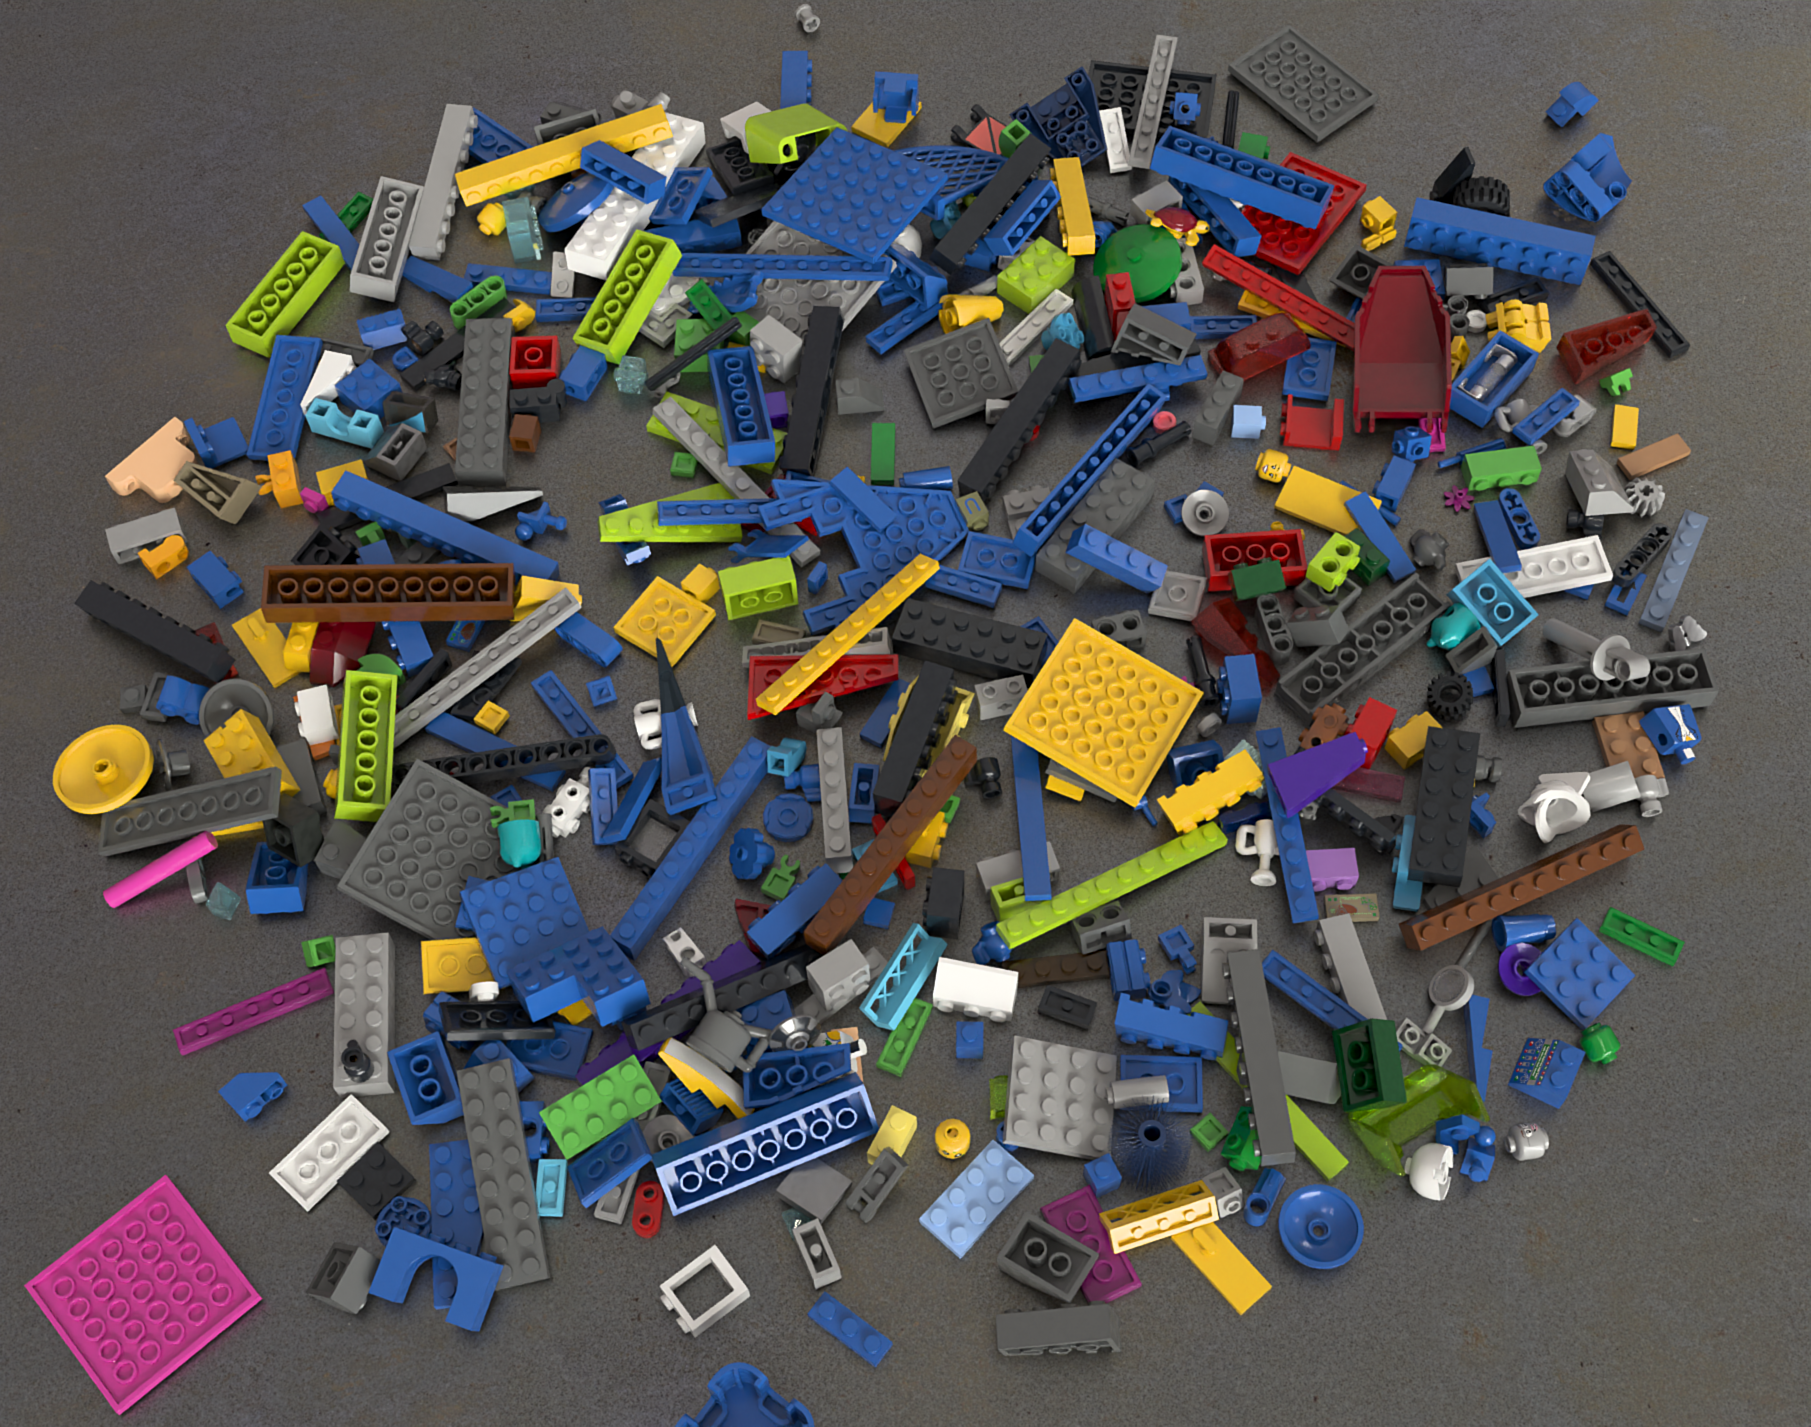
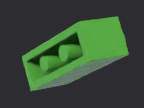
M1534 446L1465 454L1461 465V471L1468 491H1482L1494 487L1505 488L1517 484L1528 485L1537 482L1542 469Z

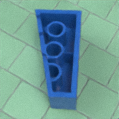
M1121 993L1114 1024L1116 1037L1121 1038L1122 1042L1128 1044H1136V1041L1144 1042L1153 1049H1163V1046L1174 1048V1052L1183 1055H1189L1190 1052L1199 1053L1200 1057L1208 1060H1216L1217 1057L1223 1058L1228 1032V1020L1198 1012H1191V1016L1185 1015L1186 1012L1178 1007L1170 1005L1161 1009L1152 1000L1143 998L1142 1001L1134 1002L1129 1000V994Z

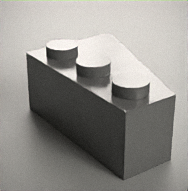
M1134 303L1125 318L1111 352L1118 353V351L1131 353V356L1134 357L1143 355L1152 357L1154 361L1181 365L1196 333Z
M335 819L314 860L321 873L342 879L366 841V838L341 819Z

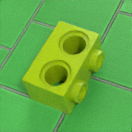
M1335 532L1309 563L1306 578L1331 592L1336 585L1340 586L1347 576L1346 572L1349 569L1353 570L1359 563L1360 557H1358L1360 546Z

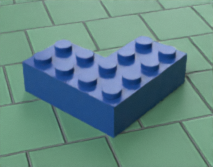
M603 926L593 929L574 940L567 941L555 949L543 952L539 956L506 971L515 997L532 1022L583 1000L603 1027L651 1004L644 979Z

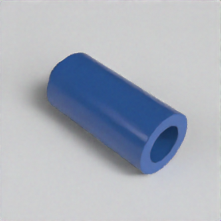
M950 466L903 473V478H899V486L901 488L931 490L953 489Z

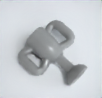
M1517 399L1510 402L1506 407L1496 408L1494 416L1503 431L1512 432L1513 427L1539 406L1528 405L1525 399ZM1504 414L1507 415V417H1508V419H1509V421H1510V424L1508 423V421H1507V419H1506V417H1505ZM1540 439L1531 445L1535 447L1537 456L1547 449L1546 442Z

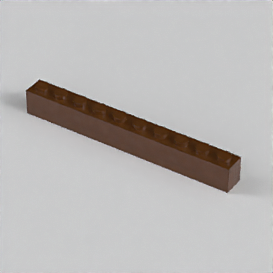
M954 735L804 930L806 945L823 956L836 948L977 762V747Z
M1619 824L1405 920L1398 925L1407 948L1424 950L1636 854L1645 848L1636 825Z

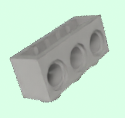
M1186 238L1176 239L1182 253V267L1177 279L1168 288L1169 296L1174 298L1175 303L1187 302V305L1200 304L1203 300L1204 286L1193 246L1185 243Z

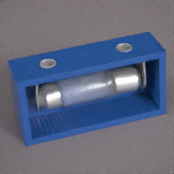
M1500 330L1452 383L1450 409L1483 428L1494 416L1495 409L1502 407L1533 371L1539 353Z

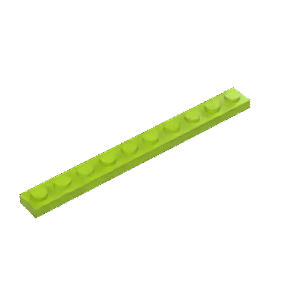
M1212 821L1056 895L1051 900H1046L996 924V931L1010 950L1227 845L1228 839L1216 823Z

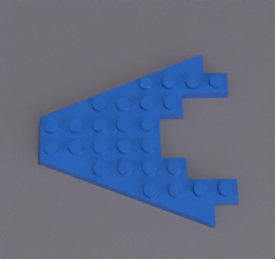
M774 479L771 481V486L778 500L760 505L757 508L766 531L811 517L819 537L841 530L857 564L858 569L838 576V581L845 597L803 611L802 615L811 636L838 627L920 553L939 562L964 540L969 532L952 492L945 490L867 485L897 514V518L880 533L827 482Z

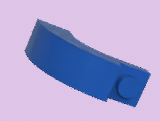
M621 494L598 502L603 515L628 508L626 500ZM645 541L615 542L626 565L642 562L651 555L649 546Z

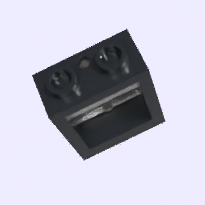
M650 799L639 813L627 838L618 841L615 845L618 859L627 866L632 864L639 868V871L644 876L651 878L691 821L677 813L673 815L668 814L666 807Z

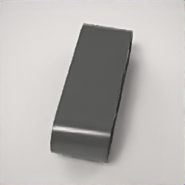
M1274 594L1259 596L1254 615L1268 658L1274 664H1286L1291 655L1293 640L1280 602Z

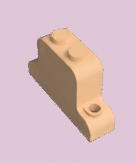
M174 417L105 475L112 490L119 495L126 496L136 489H142L159 503H166L183 490L174 479L186 461L198 465L199 463L194 453L186 448L190 442V437L183 423Z

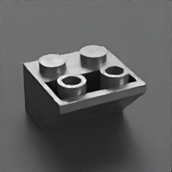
M403 423L389 427L363 459V464L391 478L402 481L427 449L422 432Z

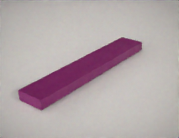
M324 967L173 1029L179 1052L182 1056L335 992L328 972Z

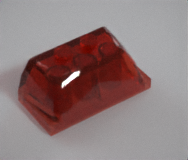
M1279 312L1225 337L1215 348L1207 351L1208 358L1220 374L1222 371H1226L1246 380L1310 349L1311 344L1306 333L1293 320L1290 314Z

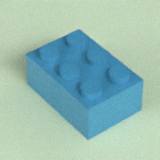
M1488 559L1446 594L1453 603H1461L1471 610L1479 621L1480 626H1486L1497 644V648L1501 647L1539 615L1491 559Z

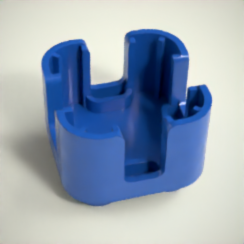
M742 1362L731 1363L722 1367L708 1383L707 1387L711 1397L698 1415L693 1419L685 1413L675 1425V1427H815L811 1413L802 1403L795 1398L790 1403L770 1387L768 1378L761 1371L750 1364Z

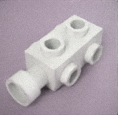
M584 767L579 775L580 779L578 782L569 778L565 785H561L552 804L547 805L543 813L552 814V833L555 838H558L559 835L566 838L569 833L574 834L580 825V820L578 819L583 812H590L589 767Z

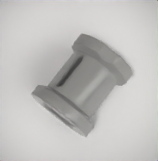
M803 4L796 9V19L802 22L806 32H813L819 27L820 19L812 13L810 5Z

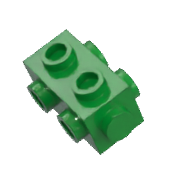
M1246 1106L1240 1107L1221 1151V1155L1229 1161V1165L1239 1171H1244L1245 1169L1257 1170L1260 1164V1158L1254 1157L1252 1140H1256L1255 1130L1250 1131L1248 1124V1114L1252 1113L1251 1107Z

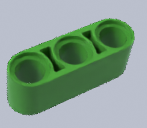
M500 276L488 277L450 306V314L456 329L460 330L466 325V319H476L503 298H508L504 280Z

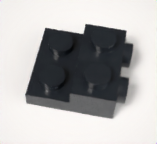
M320 524L290 561L295 565H354L356 559L360 558V556L356 553L357 547L348 540L344 542L340 539L343 536L340 531L333 526L327 528Z

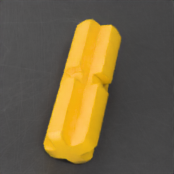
M1388 226L1378 231L1377 234L1375 233L1363 239L1361 247L1370 251L1380 246V243L1384 244L1395 238L1397 231L1393 226Z

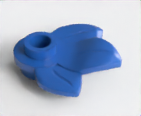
M1170 970L1165 972L1161 979L1155 980L1151 984V987L1148 989V996L1156 1004L1164 1005V1007H1169L1170 1005L1184 1010L1186 1012L1185 1015L1191 1013L1189 1004L1199 997L1201 989L1182 982V970Z

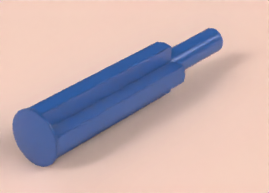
M1502 438L1457 452L1456 456L1438 461L1437 465L1439 468L1458 462L1461 465L1465 454L1506 449V444Z

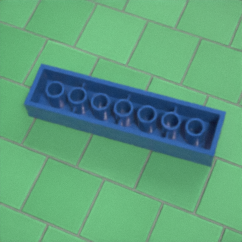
M1172 126L1168 127L1156 145L1150 169L1161 175L1171 176L1180 182L1190 183L1202 190L1212 191L1221 197L1231 198L1243 205L1253 206L1262 212L1272 213L1284 220H1291L1301 224L1303 227L1313 229L1317 228L1324 215L1335 186Z
M1417 197L1404 247L1476 263H1491L1492 266L1581 285L1592 256L1596 236Z
M854 1072L652 1154V1161L673 1216L875 1134L879 1131V1127L865 1086L858 1074Z

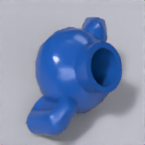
M999 921L990 922L980 928L982 936L972 948L976 964L985 965L990 959L1002 962L1010 958L1012 949L1009 950L996 931V924L1000 923Z

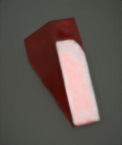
M1230 598L1211 603L1191 621L1195 626V632L1200 637L1228 656L1254 654L1258 676L1271 683L1281 677L1268 654L1263 650H1259L1257 646L1259 639L1256 634L1248 632L1245 627L1248 621Z

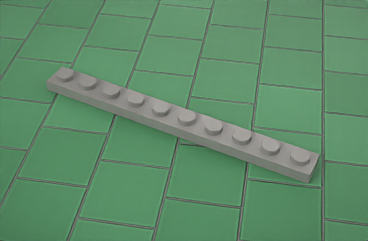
M671 397L653 408V415L735 499L769 498L739 466L728 467L725 452ZM793 522L767 531L769 535H805ZM809 539L792 552L790 556L802 568L820 555V549Z
M564 588L396 714L393 749L582 608L576 598L567 588Z

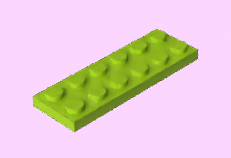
M666 391L660 403L671 397L725 452L716 408ZM652 415L646 425L647 431L679 442ZM772 428L775 439V462L749 464L746 466L771 475L773 474L779 463L780 456H783V439L788 434Z

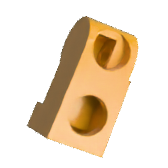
M171 535L164 540L163 544L149 552L145 548L138 552V555L143 565L157 580L185 561L189 556V550L182 537Z

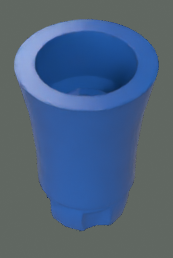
M1539 914L1496 916L1492 920V935L1495 945L1499 951L1503 952L1507 947L1516 943L1534 944L1554 939L1556 936L1554 918L1552 915Z

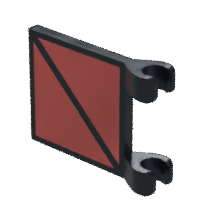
M975 104L971 108L973 112L970 114V117L979 122L968 134L959 125H955L951 129V132H953L950 136L951 139L956 142H962L970 148L1002 155L998 140L1001 131L1007 125L987 114L980 105Z

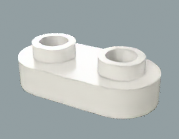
M498 982L475 983L469 989L470 1002L494 1001L499 995Z

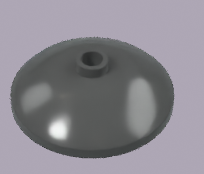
M229 679L217 683L205 694L200 705L199 721L204 735L207 738L220 726L225 728L224 723L240 709L258 717L268 735H270L274 724V709L269 696L261 687L248 680Z

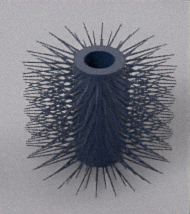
M1153 1099L1150 1112L1148 1104L1145 1116L1143 1110L1139 1111L1138 1117L1133 1111L1132 1119L1127 1112L1128 1118L1122 1112L1124 1116H1121L1125 1123L1120 1120L1119 1122L1121 1123L1116 1127L1118 1129L1109 1132H1113V1134L1109 1135L1112 1138L1108 1139L1121 1142L1120 1144H1114L1117 1146H1108L1114 1147L1109 1149L1114 1151L1110 1154L1117 1157L1113 1159L1117 1163H1119L1118 1161L1121 1162L1120 1164L1125 1163L1117 1169L1124 1167L1126 1169L1125 1173L1130 1168V1173L1132 1174L1133 1172L1134 1174L1132 1178L1135 1180L1139 1174L1137 1187L1143 1169H1145L1143 1182L1146 1172V1192L1149 1183L1148 1179L1151 1182L1153 1178L1151 1184L1152 1191L1153 1185L1155 1186L1154 1181L1156 1182L1155 1177L1160 1184L1162 1174L1167 1179L1166 1176L1168 1174L1166 1171L1168 1169L1176 1175L1177 1173L1171 1168L1173 1167L1176 1171L1182 1168V1164L1179 1163L1181 1159L1179 1158H1182V1161L1185 1162L1189 1159L1187 1158L1190 1155L1188 1152H1191V1150L1182 1151L1190 1149V1146L1181 1140H1184L1183 1137H1188L1183 1135H1193L1188 1134V1132H1184L1186 1134H1182V1136L1175 1134L1178 1133L1177 1131L1182 1130V1127H1180L1181 1125L1176 1127L1172 1125H1177L1183 1120L1175 1123V1117L1170 1121V1116L1167 1117L1163 1113L1161 1115L1162 1104L1156 1120L1155 1110L1153 1120Z

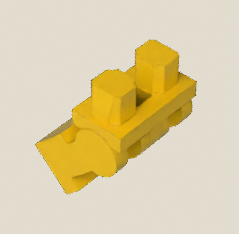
M1509 300L1504 304L1503 302L1496 304V311L1486 314L1488 327L1490 329L1498 327V329L1488 332L1489 342L1501 330L1534 351L1541 353L1551 340L1547 304L1539 302L1534 306L1522 304L1519 300Z

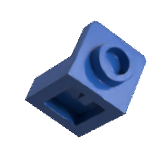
M1487 792L1480 797L1477 795L1472 797L1469 824L1483 839L1492 833L1496 824L1492 813L1484 809L1490 797Z
M1463 1114L1437 1121L1436 1143L1452 1147L1453 1155L1459 1153L1458 1140H1467L1469 1136L1479 1133L1480 1122Z

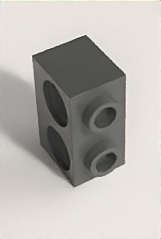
M1125 610L1116 615L1100 616L1095 620H1091V628L1100 633H1109L1110 635L1105 636L1129 650L1146 645L1147 632L1139 610Z
M1119 901L1097 907L1070 920L1072 936L1083 955L1105 948L1109 942H1124L1132 939L1130 919Z

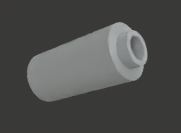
M1160 1075L1111 1081L1110 1087L1106 1088L1107 1103L1112 1104L1114 1109L1129 1106L1135 1107V1104L1137 1106H1144V1102L1145 1105H1151L1152 1099L1153 1104H1157V1101L1158 1104L1162 1103V1101L1163 1103H1168L1169 1090L1166 1076Z

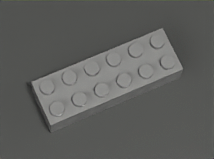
M383 176L380 177L350 274V292L386 301H395L410 250L409 242L424 186Z
M389 932L336 938L333 1088L340 1098H348L351 1094L354 1097L395 1093V1074L387 1054L388 1051L395 1049V943ZM350 1040H356L362 1052L366 1053L374 1064V1073L365 1082H353L344 1070L341 1055L348 1048L347 1043Z

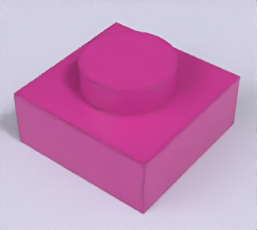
M306 487L301 491L300 496L303 500V505L308 511L318 513L329 509L324 495Z

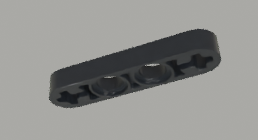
M1661 523L1654 524L1616 565L1613 571V583L1620 587L1632 585L1668 545L1673 535L1671 528ZM1660 534V538L1656 540L1655 537ZM1642 546H1650L1654 551H1647ZM1630 559H1637L1642 564L1636 565ZM1627 570L1629 572L1628 575L1623 576V574Z

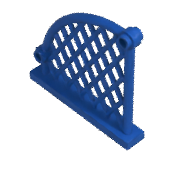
M930 145L894 150L907 157L911 156L910 158L914 160H924L922 163L931 167L936 166V169L948 172L947 181L920 211L937 221L944 219L945 205L985 188L1009 159L993 152L962 146ZM965 156H971V158L961 159ZM956 157L955 160H946V158ZM932 159H940L939 161L929 162ZM977 162H984L983 164L973 165ZM968 163L967 166H957L958 164ZM944 165H952L951 167L941 168ZM988 168H996L995 170L985 171ZM980 169L979 172H969L970 170ZM956 171H964L963 173L953 174ZM968 177H976L975 179L965 180ZM960 178L959 181H949V179ZM955 186L953 189H944L945 187Z

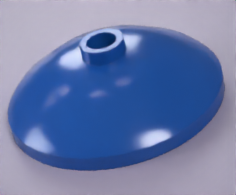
M1314 1184L1296 1190L1284 1202L1278 1218V1231L1286 1250L1300 1263L1312 1268L1331 1269L1341 1266L1356 1254L1362 1243L1364 1225L1358 1207L1344 1192L1331 1186ZM1313 1229H1321L1323 1235H1315Z

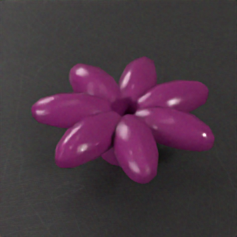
M1455 485L1452 486V492L1445 491L1443 493L1445 497L1449 498L1445 505L1450 506L1454 504L1456 512L1460 510L1461 506L1467 510L1470 509L1471 506L1468 502L1473 501L1475 498L1466 495L1468 492L1467 487L1459 490Z

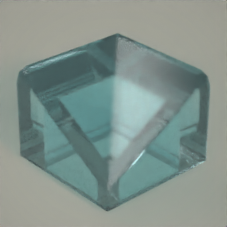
M217 882L206 905L214 916L231 920L241 898L222 883Z

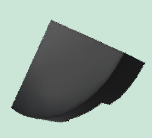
M1391 814V816L1376 817L1375 820L1395 834L1402 824L1404 817Z

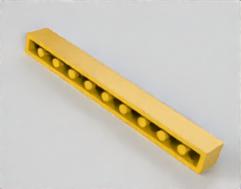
M659 104L456 173L455 177L467 207L579 169L582 147L600 140L622 153H626L673 137L663 106Z

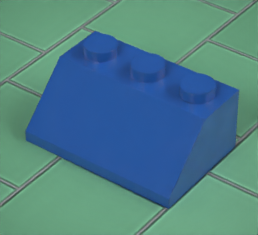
M892 243L884 252L885 255L891 257L897 264V267L890 275V280L926 309L938 303L942 296L948 295L945 276L933 270L927 262L919 259L913 251H909L902 245Z
M439 1031L387 1052L412 1125L446 1123L464 1115L458 1077L447 1045Z

